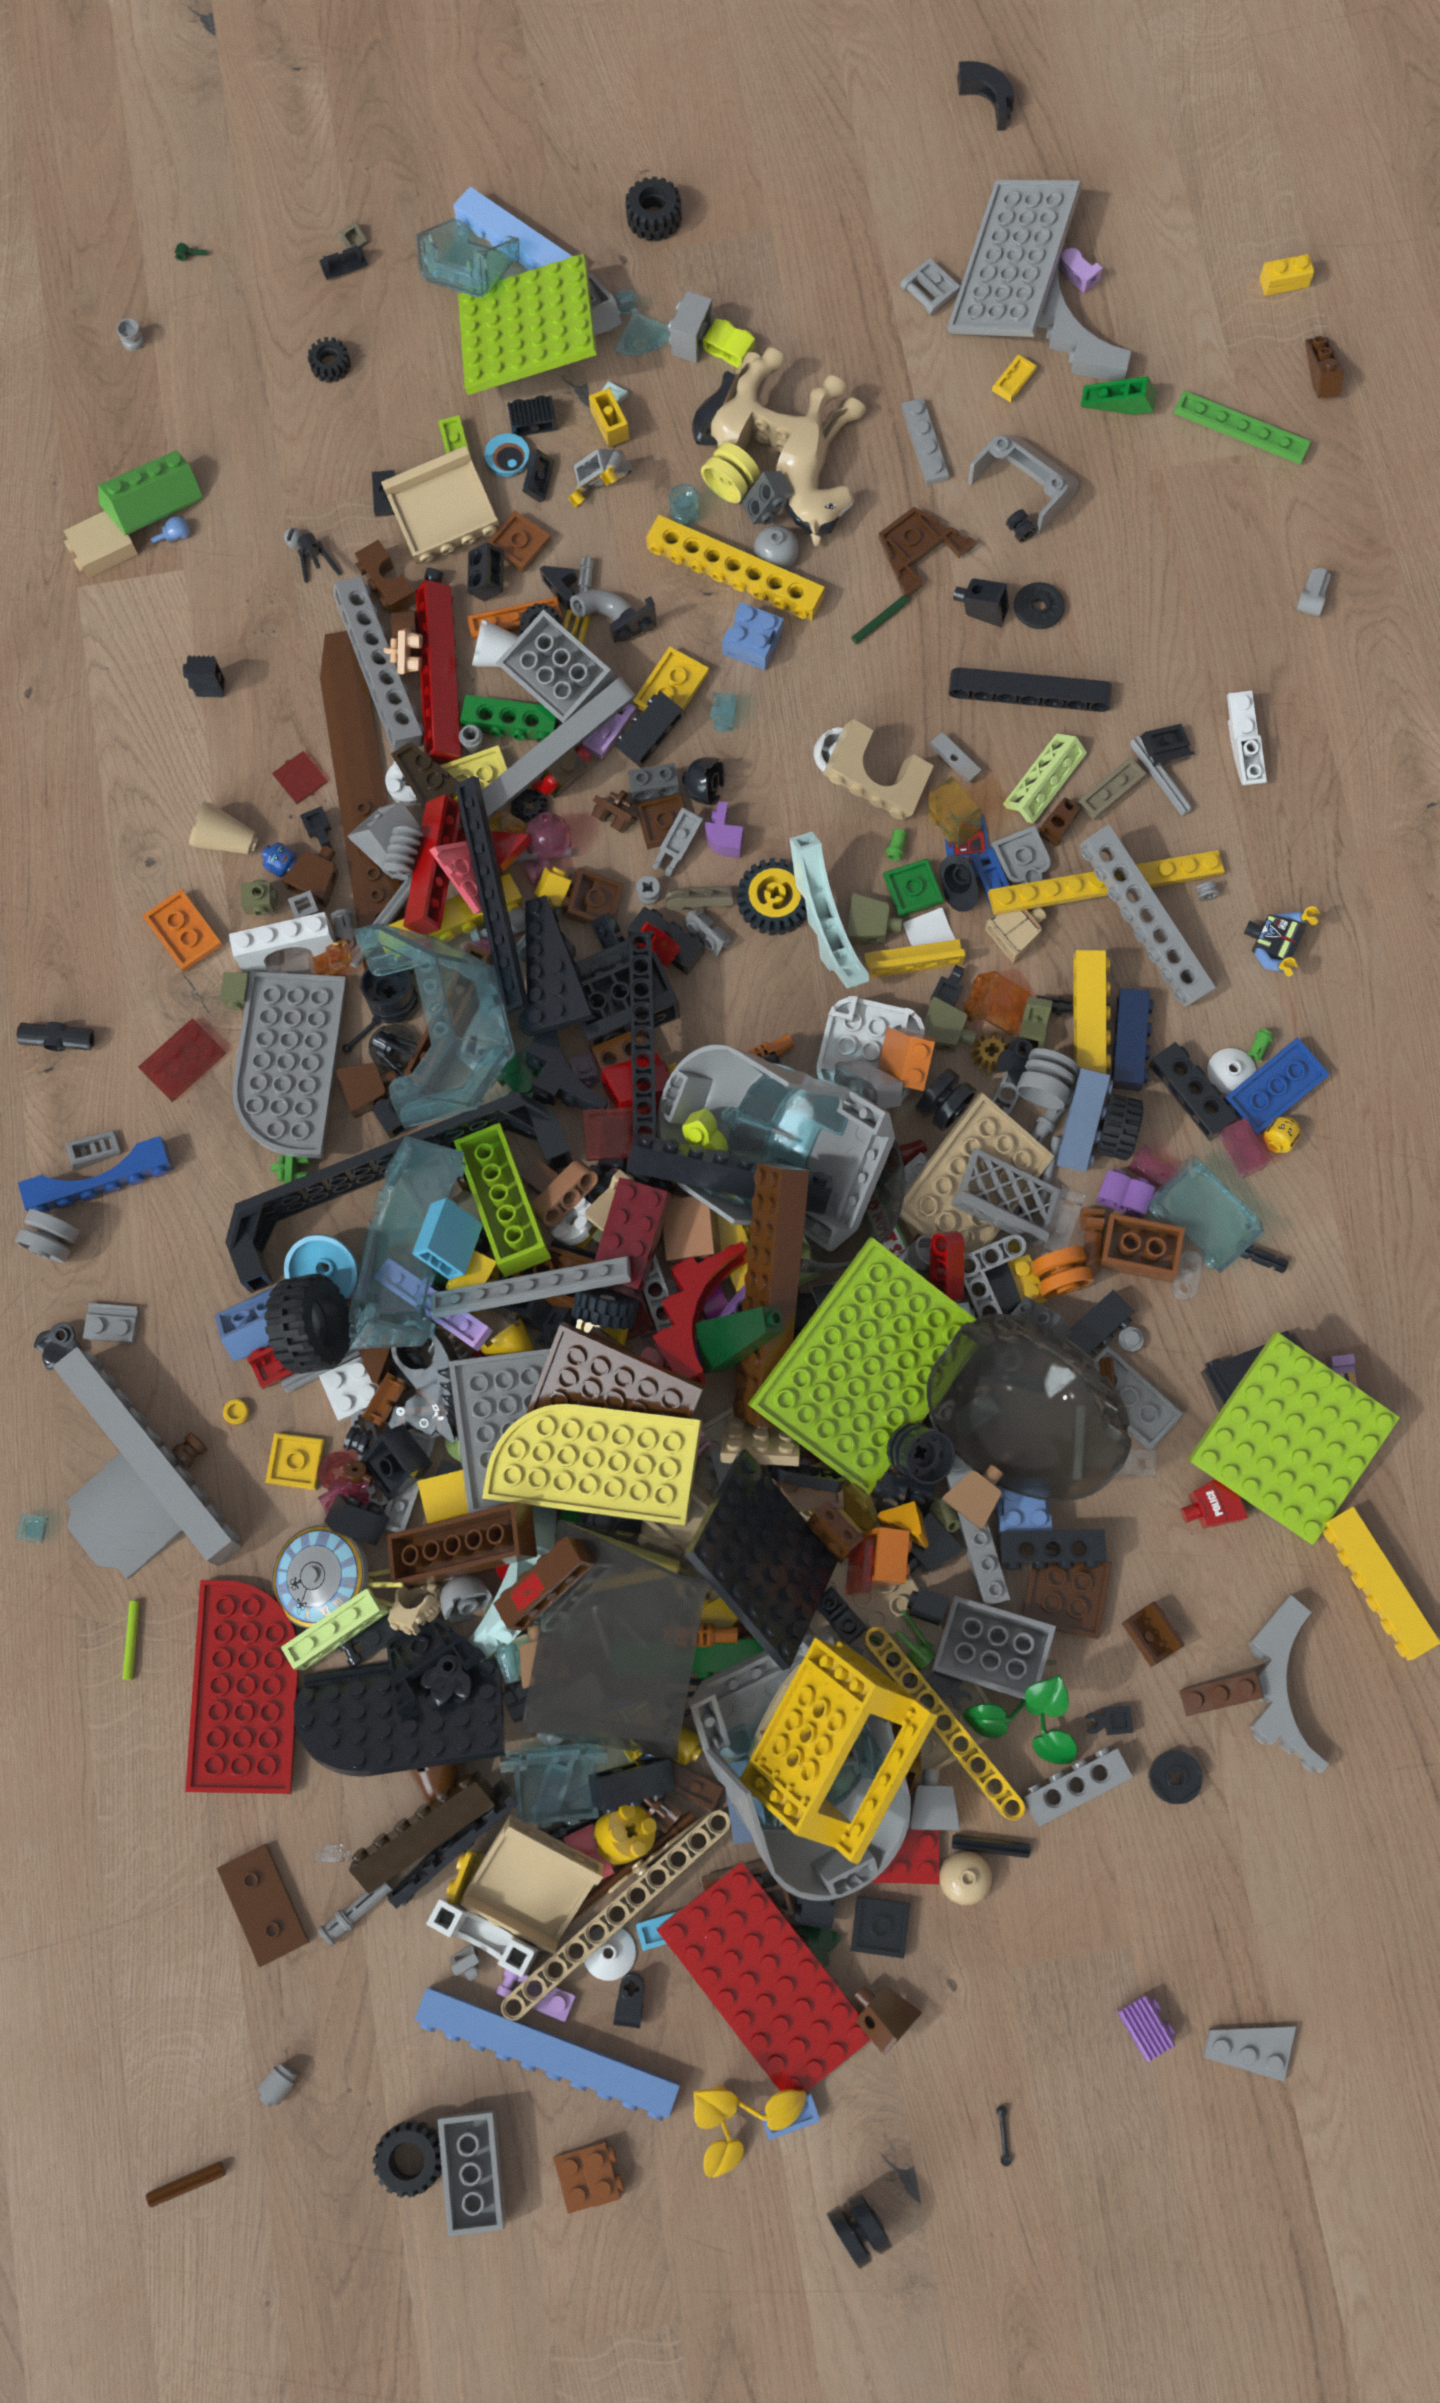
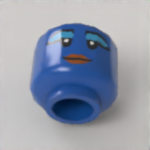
M276 842L273 846L267 845L261 854V857L264 858L263 867L279 878L284 877L297 861L296 852L281 842Z

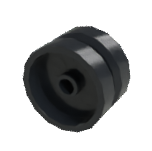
M951 1068L946 1069L936 1078L920 1098L915 1108L924 1117L934 1114L932 1124L941 1131L946 1130L963 1113L977 1091L968 1082L958 1085L960 1075Z
M858 2191L847 2199V2205L853 2218H850L845 2209L839 2205L830 2210L827 2216L849 2255L858 2268L862 2269L872 2262V2254L866 2242L869 2241L873 2249L881 2255L892 2248L893 2245L884 2230L885 2227L873 2207L869 2206L861 2192Z

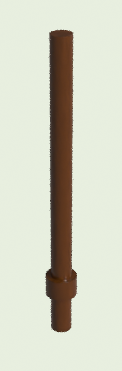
M689 1811L673 1824L665 1834L662 1833L657 1837L647 1854L624 1864L591 1891L584 1899L571 1922L604 1896L618 1881L631 1873L633 1870L632 1866L639 1860L643 1859V1861H646L652 1854L660 1850L666 1843L693 1823L696 1817L692 1812Z

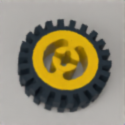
M770 858V862L766 863L764 859L759 862V866L753 864L750 871H745L744 878H741L739 882L737 903L740 915L743 914V920L746 923L750 922L752 929L755 930L757 927L759 928V933L764 934L766 930L769 931V935L774 936V933L779 931V935H784L785 930L792 932L796 925L798 927L802 925L803 919L806 920L807 918L805 898L796 888L793 862L790 861L789 865L785 864V859L780 858V863L775 862V858ZM767 886L766 891H764V904H762L757 895L762 888ZM786 890H788L792 896V900L787 906L783 908V903H785Z

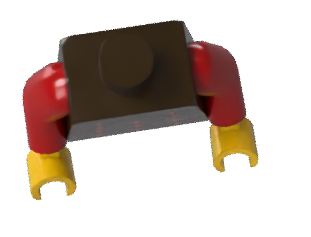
M582 744L578 745L575 749L570 748L545 770L540 779L536 780L528 788L532 787L546 795L551 794L555 799L588 771L587 763L591 760L590 752Z

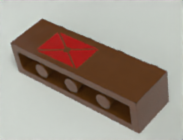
M569 1536L563 1537L555 1543L553 1549L547 1554L542 1555L529 1571L522 1573L514 1585L505 1589L500 1594L501 1597L493 1604L507 1629L524 1631L594 1567L596 1563L581 1539Z

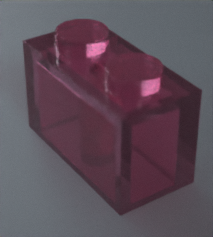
M1247 1118L1225 1127L1220 1133L1219 1138L1241 1179L1263 1170L1269 1163V1159Z

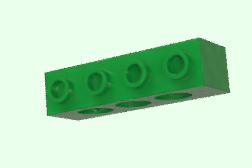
M465 695L461 724L462 728L467 725L477 726L482 733L497 738L507 736L519 741L529 739L540 743L558 728L559 719L543 705ZM485 716H492L489 720L482 719ZM508 719H514V720H515V721L512 722V723H506V722H505V721L508 720ZM531 722L538 723L536 726H528Z

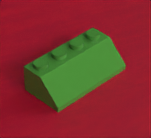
M177 450L98 485L99 505L125 536L203 500L190 465Z

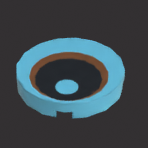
M504 433L497 435L485 447L484 456L486 464L490 471L499 477L509 478L513 477L514 474H520L529 464L530 452L528 444L516 434Z

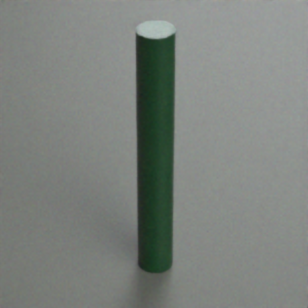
M905 595L901 596L851 637L852 641L855 644L861 642L908 604V598Z

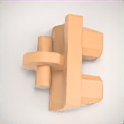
M411 629L398 630V639L391 638V647H384V653L390 654L391 663H397L398 654L397 674H406L410 671L422 669L421 657L411 656V648H421L423 636L411 632Z

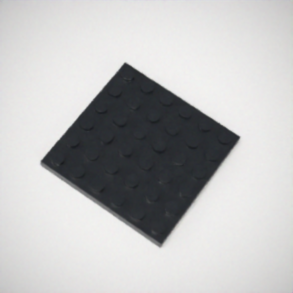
M743 1449L737 1453L684 1555L783 1671L791 1668L838 1560L835 1559L832 1552L828 1551L819 1536L811 1531L810 1526L802 1515L793 1507L788 1498L758 1464L757 1460L747 1449Z

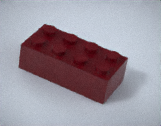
M619 1177L594 1262L628 1256L631 1265V1282L622 1283L621 1285L644 1290L673 1193Z

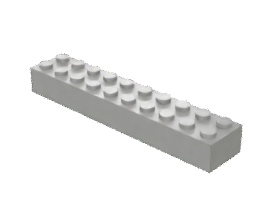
M76 1347L52 1367L206 1561L219 1567L243 1547L238 1541L241 1539V1536L232 1526L230 1527L227 1523H223V1520L226 1518L217 1507L214 1508L212 1504H208L209 1496L201 1487L198 1488L195 1484H192L195 1479L186 1468L183 1469L180 1465L176 1464L179 1461L178 1457L172 1450H168L164 1445H161L164 1442L162 1437L155 1430L153 1431L149 1426H146L149 1421L140 1411L131 1407L134 1404L125 1392L116 1388L119 1385L110 1373L107 1374L104 1369H101L104 1366L102 1362L88 1350L84 1352Z

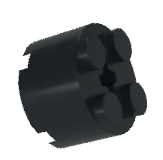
M798 1896L795 1897V1906H800V1908H795L793 1924L822 1929L832 1928L836 1906L835 1899L817 1901Z

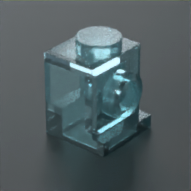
M713 692L710 719L714 720V729L716 731H733L737 707L736 695Z

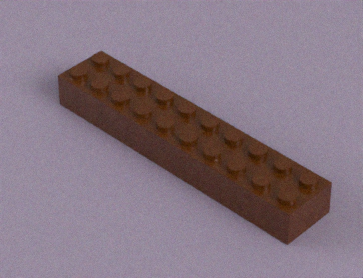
M757 1163V1170L754 1173L755 1193L752 1198L753 1214L749 1225L751 1236L750 1246L747 1250L748 1268L744 1278L746 1289L745 1298L742 1301V1309L746 1311L764 1306H780L784 1332L741 1360L738 1364V1374L735 1377L736 1396L733 1401L734 1416L757 1427H776L751 1408L748 1403L791 1346L794 1337L809 1170L786 1164Z

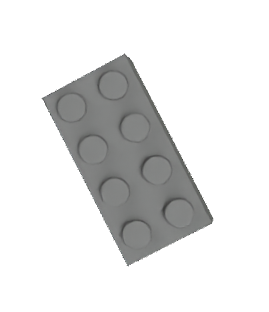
M496 2109L442 2115L438 2119L448 2237L503 2230L507 2223Z

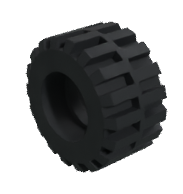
M652 176V179L645 177L642 182L639 180L635 182V187L631 186L629 188L625 202L628 226L631 227L633 234L637 233V237L641 239L645 237L646 241H651V239L660 241V238L667 239L669 234L673 235L676 232V228L680 227V221L682 220L681 196L679 195L678 188L674 187L671 181L667 183L665 178L657 179V176ZM650 207H660V208H662V209H660V210H658V211H648V210H646L647 208H650Z
M1112 1094L1106 1103L1105 1117L1101 1120L1099 1128L1101 1129L1098 1144H1096L1097 1154L1128 1161L1137 1143L1144 1106L1142 1100Z
M410 2120L406 2123L404 2121L392 2127L381 2137L374 2150L376 2151L373 2157V2163L376 2166L374 2174L379 2176V2184L381 2186L385 2185L388 2193L395 2192L397 2197L401 2198L404 2195H408V2198L415 2197L417 2194L424 2193L439 2178L442 2173L440 2140L435 2133L437 2131L433 2127L430 2129L426 2123H416V2120ZM404 2142L416 2144L423 2152L424 2167L416 2175H408L401 2172L395 2163V2151Z

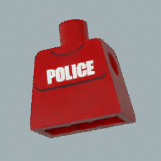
M1216 1479L1189 1495L1192 1504L1181 1508V1514L1186 1523L1199 1519L1203 1528L1237 1523L1248 1518L1240 1496Z

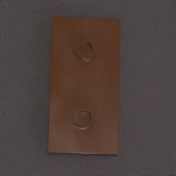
M263 1844L217 1868L259 1967L309 1943L267 1844Z

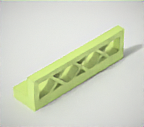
M1056 733L1003 803L1005 808L1019 811L1026 822L1034 824L1087 754L1076 736ZM1060 742L1064 743L1061 747L1056 749ZM1051 760L1049 764L1043 766L1045 762ZM1037 778L1035 782L1029 784L1031 780ZM1024 795V797L1021 799L1019 803L1015 802L1019 797Z
M366 1588L283 1645L281 1649L294 1670H306L389 1613L386 1605H380L372 1591Z

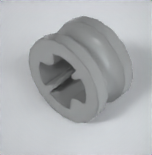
M1216 881L1205 882L1195 888L1196 892L1200 893L1198 895L1199 901H1208L1219 896V890L1215 889L1217 887Z

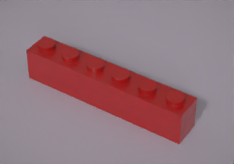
M446 794L425 804L421 832L424 835L419 838L421 845L417 848L418 854L415 858L403 923L405 928L420 937L440 930L450 879L429 850L435 846L452 844L457 841L461 818L460 807L457 801Z

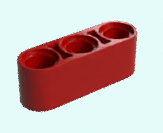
M950 1231L935 1234L931 1239L930 1283L952 1301L959 1303L964 1294L965 1242L960 1232Z

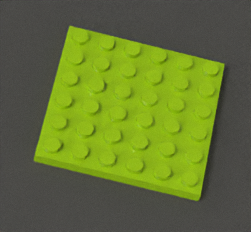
M584 253L458 293L464 387L468 395L597 355L588 267Z
M1274 1331L1187 1460L1293 1533L1314 1545L1325 1529V1523L1331 1520L1400 1417L1280 1333Z

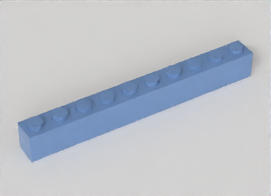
M431 1986L426 1988L415 2017L416 2021L421 2022L419 2027L425 2030L435 2032V2029L446 2032L444 2035L446 2038L460 2042L461 2038L470 2041L469 2046L476 2050L485 2052V2049L488 2048L496 2052L495 2056L505 2061H510L511 2058L521 2061L520 2066L525 2069L535 2071L537 2067L546 2071L545 2076L560 2081L561 2077L572 2081V2087L582 2091H586L587 2087L596 2090V2096L611 2101L612 2097L622 2100V2106L637 2111V2108L640 2107L648 2111L647 2115L660 2121H662L663 2117L669 2119L681 2084L522 2021L509 2020L501 2013Z

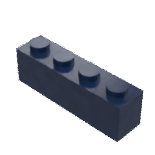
M1120 988L1117 995L1111 1073L1112 1088L1140 1091L1143 1084L1148 1081L1149 1069H1145V1060H1149L1150 1046L1146 1045L1147 1037L1151 1036L1152 1023L1148 1022V1014H1152L1153 999H1149L1150 991Z

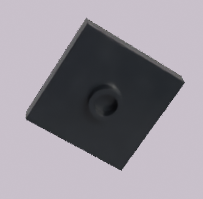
M857 1895L850 1951L904 1959L910 1903Z

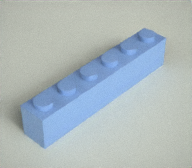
M469 187L453 205L455 218L460 225L467 226L473 230L478 237H483L489 241L495 249L502 250L511 260L518 261L527 270L546 266L572 256L472 187Z

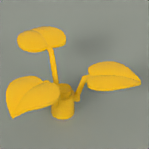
M718 2085L713 2089L694 2091V2119L696 2124L702 2129H711L721 2123L725 2134L724 2141L717 2140L713 2142L705 2153L703 2169L708 2178H715L731 2171L739 2164L743 2157V2144L737 2139L731 2140L725 2119L735 2115L737 2105L759 2119L767 2120V2126L770 2130H782L794 2123L801 2114L805 2105L806 2092L793 2089L780 2091L770 2098L765 2107L766 2114H762L742 2102L738 2096L732 2091L727 2090L723 2085Z

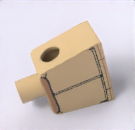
M1040 907L1035 908L1031 912L1022 910L999 914L987 921L985 930L1014 964L1039 939L1042 932L1039 923L1046 919V914Z

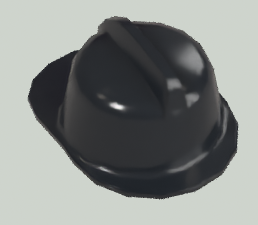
M950 855L941 862L939 868L944 894L948 904L953 909L959 912H966L976 905L979 897L977 885L978 869L973 862L965 859V857Z

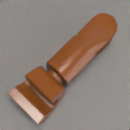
M1082 1207L1080 1211V1226L1082 1230L1088 1231L1084 1233L1083 1244L1087 1259L1082 1266L1090 1267L1093 1276H1095L1100 1271L1102 1234L1100 1232H1102L1104 1226L1105 1209Z

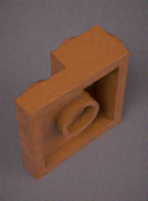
M607 2140L553 2157L568 2214L592 2206L597 2207L621 2198L624 2185L621 2174H615L613 2164L617 2163L616 2154L613 2146L608 2147Z

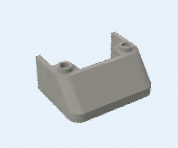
M996 436L971 462L968 483L972 485L996 458H1006L1043 485L1045 493L1052 498L1039 513L1036 533L1040 535L1076 495L1078 481L1073 475L1019 436Z

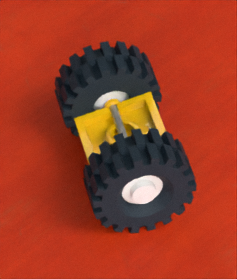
M602 1288L579 1291L575 1295L572 1316L578 1319L576 1328L588 1333L593 1326H598L625 1346L628 1329L634 1328L639 1301L636 1298H632V1296L624 1295V1293H617L613 1290L608 1291Z

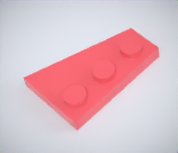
M467 841L435 846L429 851L474 914L482 913Z

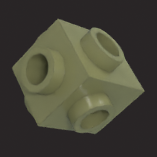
M258 879L249 883H241V907L245 914L265 916L267 913H274V904H278V892L273 889L270 881Z

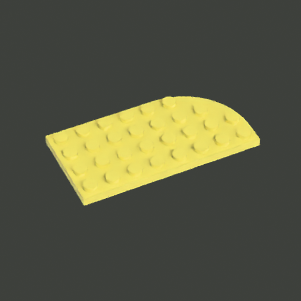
M555 1404L536 1409L512 1424L497 1442L488 1463L482 1498L687 1526L702 1421L575 1404Z

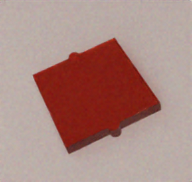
M304 751L290 761L286 760L283 766L272 773L296 805L308 796H313L316 790L328 783Z

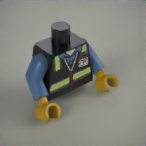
M1310 906L1305 911L1268 915L1263 926L1249 920L1243 934L1256 939L1251 951L1264 969L1277 972L1283 971L1288 977L1293 975L1290 967L1297 968L1298 965L1292 957L1307 926L1305 922L1307 920L1311 925L1318 923V919L1312 917L1315 914H1320L1315 906Z

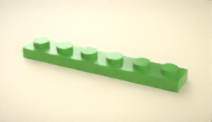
M1185 390L1174 410V414L1300 465L1311 441Z

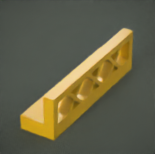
M960 939L864 953L869 979L955 965L959 966L963 965L965 959V951L961 949Z

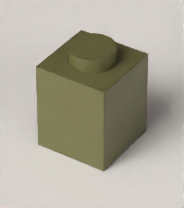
M223 972L220 1000L227 1009L240 1011L241 1008H245L249 984L248 973Z

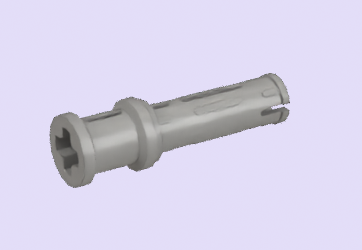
M385 1882L370 1894L365 1892L344 1911L342 1909L336 1911V1916L324 1926L320 1925L317 1928L319 1933L333 1947L335 1940L346 1931L353 1929L354 1922L373 1908L388 1893L393 1891L392 1887L388 1882Z

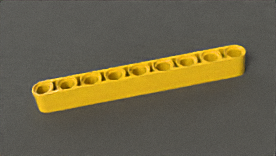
M872 1627L868 1629L863 1637L864 1644L892 1680L918 1701L922 1695L929 1694L933 1699V1704L929 1709L938 1715L937 1718L941 1715H946L949 1718L950 1725L946 1730H940L937 1727V1718L932 1726V1730L1004 1818L1009 1820L1021 1818L1025 1811L1022 1799L883 1628ZM874 1631L879 1632L883 1637V1642L878 1647L871 1645L869 1642V1636ZM890 1652H894L899 1656V1664L894 1668L889 1667L886 1663V1656ZM907 1673H912L916 1677V1684L912 1688H906L903 1684V1676ZM958 1736H963L967 1741L966 1748L963 1751H957L954 1748L953 1742ZM980 1757L983 1760L984 1766L980 1772L975 1773L972 1771L970 1764L974 1758ZM997 1778L1001 1784L1000 1790L995 1794H991L988 1790V1782L991 1779ZM1009 1800H1015L1018 1805V1809L1013 1815H1008L1005 1811V1804Z

